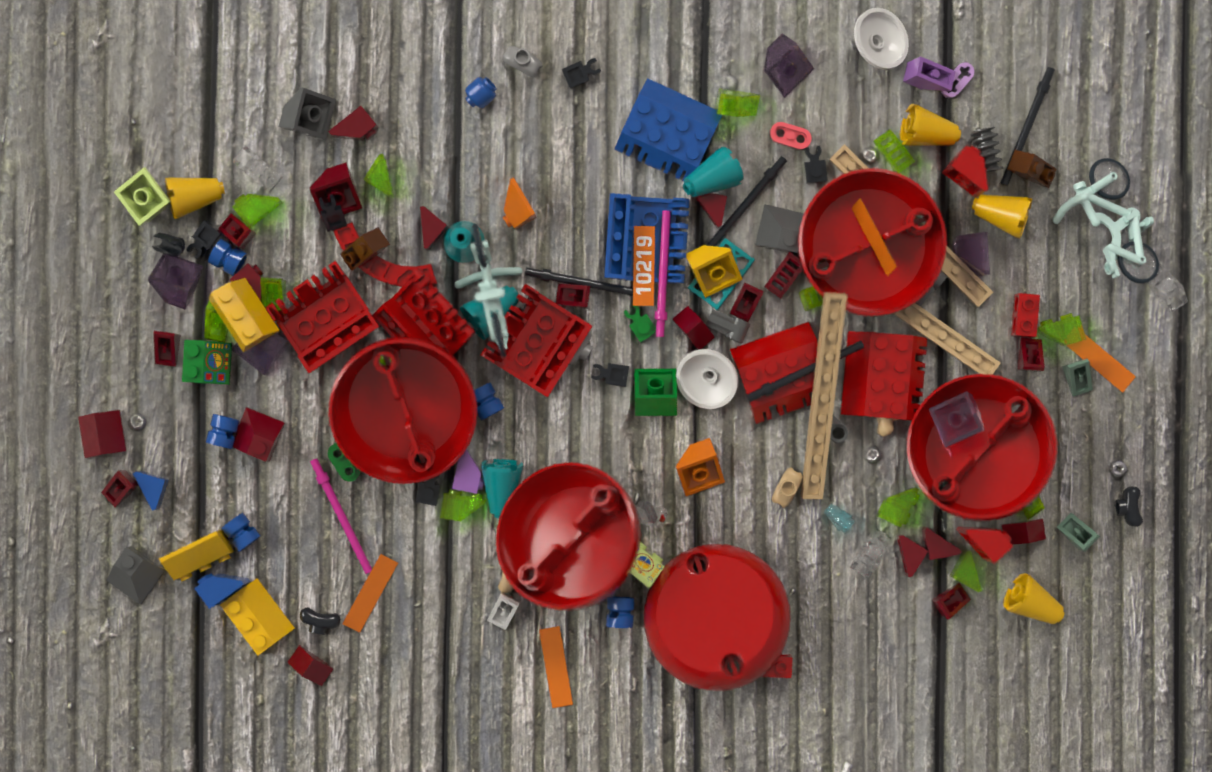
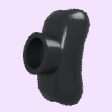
M165 233L154 235V237L162 239L160 245L152 246L157 252L170 257H178L184 252L185 242L183 238Z
M1133 486L1125 488L1122 499L1116 500L1115 507L1117 515L1124 516L1125 522L1129 526L1138 527L1143 523L1138 507L1141 492L1138 487Z
M309 607L300 611V619L303 623L310 625L308 632L325 635L326 629H335L340 624L341 619L336 613L329 615L320 614Z

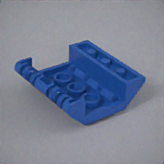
M647 78L614 150L623 153L628 144L625 155L630 157L635 145L642 147L637 156L638 161L642 162L645 153H648L644 164L661 171L664 162H667L663 171L666 174L670 172L674 162L680 165L675 174L676 179H680L683 171H686L682 180L684 182V179L699 166L723 113Z
M610 193L604 278L633 281L634 226H655L654 283H659L662 211H671L667 283H684L685 274L675 273V271H685V266H674L673 258H686V253L677 251L687 250L688 232L678 230L688 229V224L676 223V217L689 216V211L680 209L689 208L690 199L633 197L629 194Z

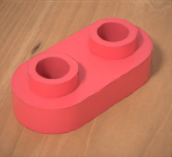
M777 122L770 130L771 139L775 143L803 150L811 143L810 132L798 126ZM778 130H782L784 132V136L779 137L777 136L776 132ZM798 136H802L804 138L803 143L797 142Z

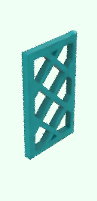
M724 238L718 247H724L725 244L731 247L736 264V258L744 257L749 261L744 269L739 270L743 277L755 261V258L749 256L728 239ZM695 278L688 289L718 311L738 282L721 290L723 297L718 304L711 300V296L705 298L702 291L694 288L697 283Z

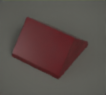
M120 410L92 413L78 417L85 458L127 451Z

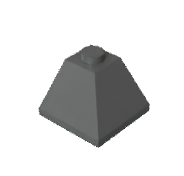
M301 87L284 105L278 127L326 140L336 99Z
M764 204L755 245L786 253L791 252L796 255L798 253L799 227L804 213Z
M129 546L125 548L113 565L106 581L141 605L165 570L134 547Z

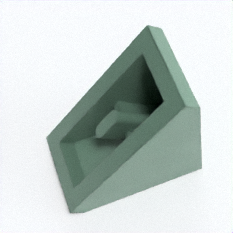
M1088 358L1062 366L1073 397L1093 390Z
M1070 513L1057 526V529L1080 551L1085 552L1100 537L1073 513Z

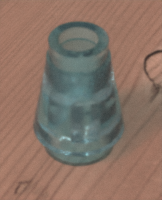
M832 503L824 511L837 530L842 531L844 534L855 523L851 514Z

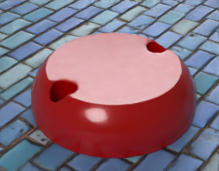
M877 168L851 171L835 178L821 188L807 206L798 233L800 263L805 276L815 291L822 298H824V292L845 293L847 295L845 312L868 317L896 313L913 305L922 298L938 278L944 263L947 246L944 221L931 196L912 179L894 171ZM860 198L897 266L889 276L886 275L852 210V207ZM917 215L923 216L922 218L915 220V217ZM925 222L924 226H918L919 224ZM819 260H826V262L818 265ZM829 266V268L825 271L820 270L822 268Z
M392 337L379 340L357 352L339 372L332 387L329 400V420L332 434L344 456L367 475L390 483H418L436 477L448 470L466 451L473 437L477 422L476 394L463 366L442 347L427 340L414 337ZM381 355H383L386 365L380 362ZM417 454L419 455L421 463H418L415 459Z
M974 374L953 379L941 385L926 397L913 416L909 427L907 456L916 484L923 494L941 510L965 520L994 521L1020 512L1037 499L1045 489L1056 463L1057 439L1054 425L1047 409L1030 390L1002 376ZM1015 405H1020L1017 408V410L1014 413H1012V408ZM943 482H948L945 485V487L940 491V485Z
M554 464L530 475L517 486L508 498L497 526L496 550L502 572L511 586L520 595L534 604L559 611H574L592 607L611 596L623 584L633 569L640 547L639 517L629 494L609 474L587 464Z
M707 544L680 553L664 566L661 573L650 586L646 597L644 628L648 644L657 661L674 678L684 684L706 691H729L744 687L762 677L779 659L790 631V604L785 588L775 571L757 555L732 545ZM701 562L704 563L706 566L704 571ZM695 565L697 566L698 572L694 570ZM735 662H738L740 664V669L738 671ZM729 665L731 666L733 673H731L728 670Z

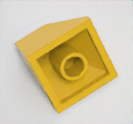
M703 245L686 253V259L705 298L743 280L730 248Z

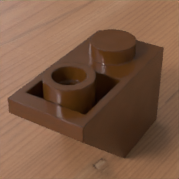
M1019 150L1014 151L1007 168L1015 175L1046 188L1050 187L1057 170L1037 155Z
M377 227L361 235L340 255L349 269L353 271L381 253L390 244L380 228Z

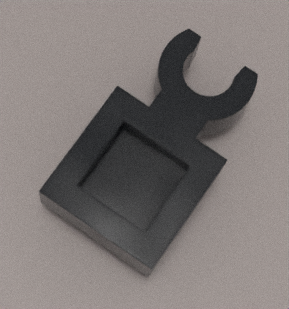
M596 58L590 59L585 66L579 61L562 69L570 89L588 82L589 78L587 75H598L601 73L600 68L597 70L591 69V65L597 62Z
M807 147L805 155L810 162H804L806 184L828 181L825 160H819L822 152L821 147H816L817 154L812 155L809 152V147Z
M330 194L331 201L329 203L323 202L322 197L319 198L320 206L323 209L320 212L327 232L348 226L341 205L336 206L333 194Z
M204 220L192 236L196 242L190 244L186 251L191 252L193 248H196L198 253L194 258L200 259L204 255V248L211 250L222 235V232L210 222Z
M608 363V369H604L600 364L593 365V368H599L601 373L599 376L592 375V379L600 380L606 378L605 384L626 387L629 366Z
M440 475L426 480V482H419L417 503L437 506L441 485L435 484V481Z

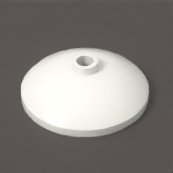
M871 8L859 16L854 27V39L861 56L869 64L879 69H892L900 65L908 53L909 41L906 29L899 18L883 8Z
M710 349L692 351L682 359L677 368L676 377L680 392L690 403L700 408L715 409L722 407L731 401L737 391V371L732 362L717 351ZM708 371L713 372L714 376L709 375Z

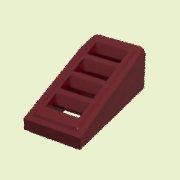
M789 252L764 287L781 299L803 270L800 259ZM788 260L798 266V269L796 270L787 264ZM785 267L793 273V276L791 277L782 271V268ZM780 274L782 277L788 280V283L785 284L783 281L777 278V275ZM773 281L778 283L780 286L783 287L782 291H780L771 283Z

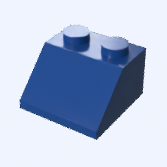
M211 573L197 581L199 586L194 589L207 607L211 609L251 581L245 577L220 573L213 575Z

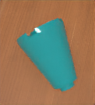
M726 147L717 149L684 179L683 189L686 194L697 197L741 185L740 181L744 178L743 171L738 159L733 160L729 155L732 151Z
M456 222L444 234V250L454 261L467 263L475 260L470 245L475 243L472 227L474 223ZM479 228V232H480V236H481V240H482V245H483V241H485V238H484L483 232H482L481 229ZM465 236L464 241H458L460 237Z
M502 287L505 294L503 297H500L504 316L507 312H511L509 309L511 305L516 306L519 303L516 298L518 292L514 287ZM474 299L464 303L460 307L464 319L467 323H471L478 337L482 340L489 338L490 331L483 301L477 302Z
M493 459V463L489 464L488 460L481 462L489 510L491 514H494L495 518H500L508 498L519 486L523 471L522 462L517 465L516 460Z

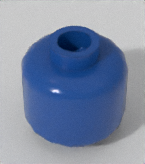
M477 77L466 87L467 97L465 99L472 107L484 108L496 97L495 91L497 88L487 77Z

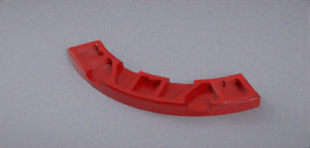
M353 222L348 223V226L333 230L343 251L359 238ZM376 255L358 267L381 282L403 287L409 275L419 268L432 285L437 284L432 264L402 266L388 262Z

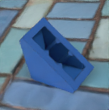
M142 471L134 472L133 475L152 511L158 510L161 507L169 480Z

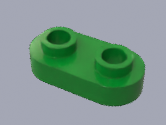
M337 443L331 445L328 449V458L341 478L348 482L358 479L361 470L355 467L343 453L341 457L337 458L334 452L337 449L340 450ZM348 467L353 469L352 475L346 473Z

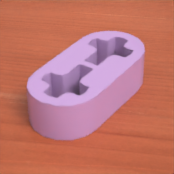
M964 62L954 69L956 71L954 81L958 83L954 87L956 92L951 91L948 93L947 91H941L944 97L954 98L973 78L975 71L971 64ZM967 68L969 70L967 72L969 77L965 75L961 80L957 78L961 74L959 69L964 70Z

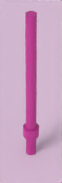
M662 211L657 311H655V320H657L656 337H664L665 321H667L668 313L665 311L671 211Z
M318 458L310 461L317 475L315 478L318 484L322 485L365 574L370 573L372 567L329 483L330 478L327 472H324Z

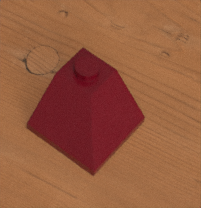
M347 162L327 168L309 188L320 216V211L323 209L320 206L319 198L322 197L323 202L329 203L331 201L330 194L334 195L336 206L341 205L344 214L362 209V204Z
M246 407L234 436L233 448L265 462H270L285 422Z

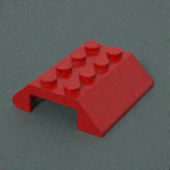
M336 260L328 265L334 275H331L326 267L322 269L324 277L328 279V282L324 285L314 274L311 276V279L316 287L307 279L293 288L298 299L291 291L286 293L288 299L294 304L291 307L287 308L280 298L275 300L281 309L280 311L273 302L265 307L273 321L277 322L297 352V357L309 374L379 328L370 309Z
M417 268L405 280L406 283L391 299L383 303L373 316L391 337H414L427 340L454 355L475 334V330L467 324L465 319L458 315V311L453 308L442 293H439L436 287H433L430 280L425 277V274Z
M524 284L521 292L527 295L528 298L526 299L520 294L516 297L518 301L527 305L522 312L518 307L511 305L509 309L516 313L517 316L515 317L509 312L504 316L508 332L506 356L502 357L498 345L491 341H488L487 345L495 351L492 352L484 348L480 355L548 397L593 326L543 296L529 285Z
M806 322L729 349L735 367L738 369L746 395L761 388V385L767 382L772 383L816 362L818 340L810 323ZM815 372L773 391L774 394L767 397L764 395L749 402L755 423L759 424L765 421L762 412L765 413L767 420L772 419L769 407L776 405L777 413L780 416L784 415L782 405H784L787 413L804 408L802 398H804L806 405L810 406L811 398L809 393L813 392Z
M848 331L846 347L861 340L865 348L845 357L841 415L912 421L916 413L914 409H918L920 406L918 403H912V396L923 397V392L915 390L924 388L925 371L917 370V368H925L926 364L915 361L916 355H926L927 350L919 349V347H927L928 338L879 332Z

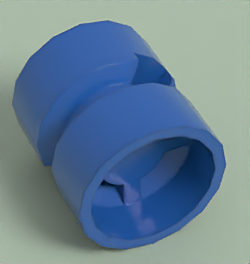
M220 239L214 246L208 258V263L217 268L223 266L224 272L234 276L244 265L247 253L238 248L232 249L231 244Z
M491 382L474 390L477 399V415L481 421L504 409L501 400L494 396L496 391Z
M213 414L210 423L213 428L208 431L206 443L232 449L235 441L233 433L237 432L240 420Z
M244 513L239 514L221 528L227 538L233 539L232 544L238 552L247 548L261 536L255 527L249 526L250 521Z
M609 596L607 598V609L610 610V613L606 616V627L633 628L634 616L631 614V611L634 610V598Z

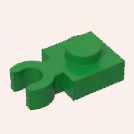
M633 306L636 313L630 315L625 310L624 315L628 319L633 320L629 327L641 343L656 333V327L647 314L641 317L639 307Z

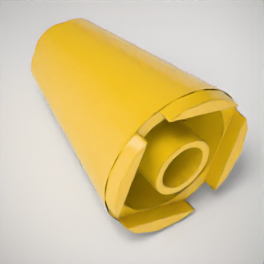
M910 104L907 108L908 117L907 119L903 118L900 128V140L904 141L901 143L902 145L945 146L954 145L960 140L961 130H959L957 124L917 104Z
M165 178L167 196L171 201L170 208L174 219H179L222 199V194H225L223 182H218L217 178Z
M981 194L979 198L975 197L971 209L975 210L974 215L1020 239L1028 219V209H1031L1033 198Z
M1023 573L1014 579L1013 583H1015V586L1012 590L1008 588L1004 597L1003 606L1007 611L1049 624L1059 623L1063 619L1064 607L1032 576Z

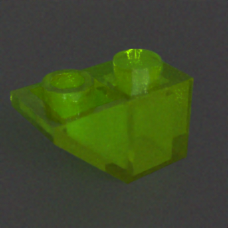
M719 88L715 107L716 113L734 117L757 116L760 94Z
M1072 313L1060 316L1061 320L1053 322L1052 319L1040 322L1041 326L1037 327V333L1061 346L1086 340L1080 316L1073 317Z
M911 487L886 496L876 516L898 527H902L903 524L906 525L911 516L908 512L912 505H916L920 497L917 494L919 489Z
M450 489L449 493H444L440 518L461 522L485 505L487 499H482V494L470 493V496H464L462 491Z

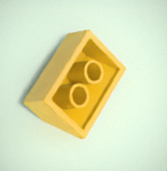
M246 278L229 282L210 293L209 301L243 352L280 331Z
M218 530L159 560L173 580L180 578L182 582L193 577L192 572L198 569L201 573L211 568L210 563L216 560L221 563L230 559L229 554L233 553L234 549L224 532Z
M258 578L220 604L257 655L262 654L295 629Z

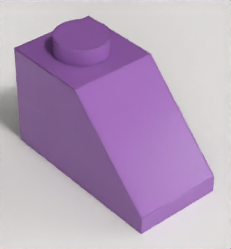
M920 56L907 62L903 82L919 89L951 91L956 71Z
M466 449L458 460L452 489L478 494V491L483 490L484 487L482 471Z

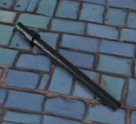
M1047 67L1042 81H1039L1037 85V94L1000 182L1004 186H1008L1013 175L1007 168L1014 151L1023 150L1044 96L1050 90L1051 85L1049 84L1055 72L1054 68Z
M780 156L771 168L768 167L763 173L765 176L706 246H717L770 181L773 182L776 179L777 173L787 162L784 157Z
M526 267L525 276L540 278L541 281L545 282L551 280L572 285L590 286L593 289L633 296L632 287L553 273L549 269L537 270Z
M860 340L841 349L840 359L865 348L863 342ZM816 362L772 383L767 382L761 385V388L746 395L749 402L764 395L767 397L774 394L773 391L815 372Z

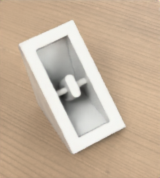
M501 593L487 621L506 630L521 601L506 593Z

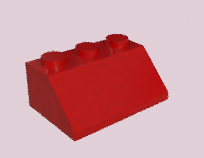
M966 145L954 156L942 174L975 198L988 189L984 158L980 156L981 152L977 148Z
M960 526L956 528L959 534L985 561L995 564L1013 547L1010 543L1012 538L1004 530Z

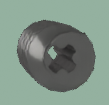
M995 127L971 132V136L977 138L972 141V144L979 146L977 149L981 152L980 156L984 158L986 172L1003 169V166L997 165L1002 158L995 157L996 154L1001 152L999 149H994V146L999 144V141H993L992 139L998 136V133L991 132Z

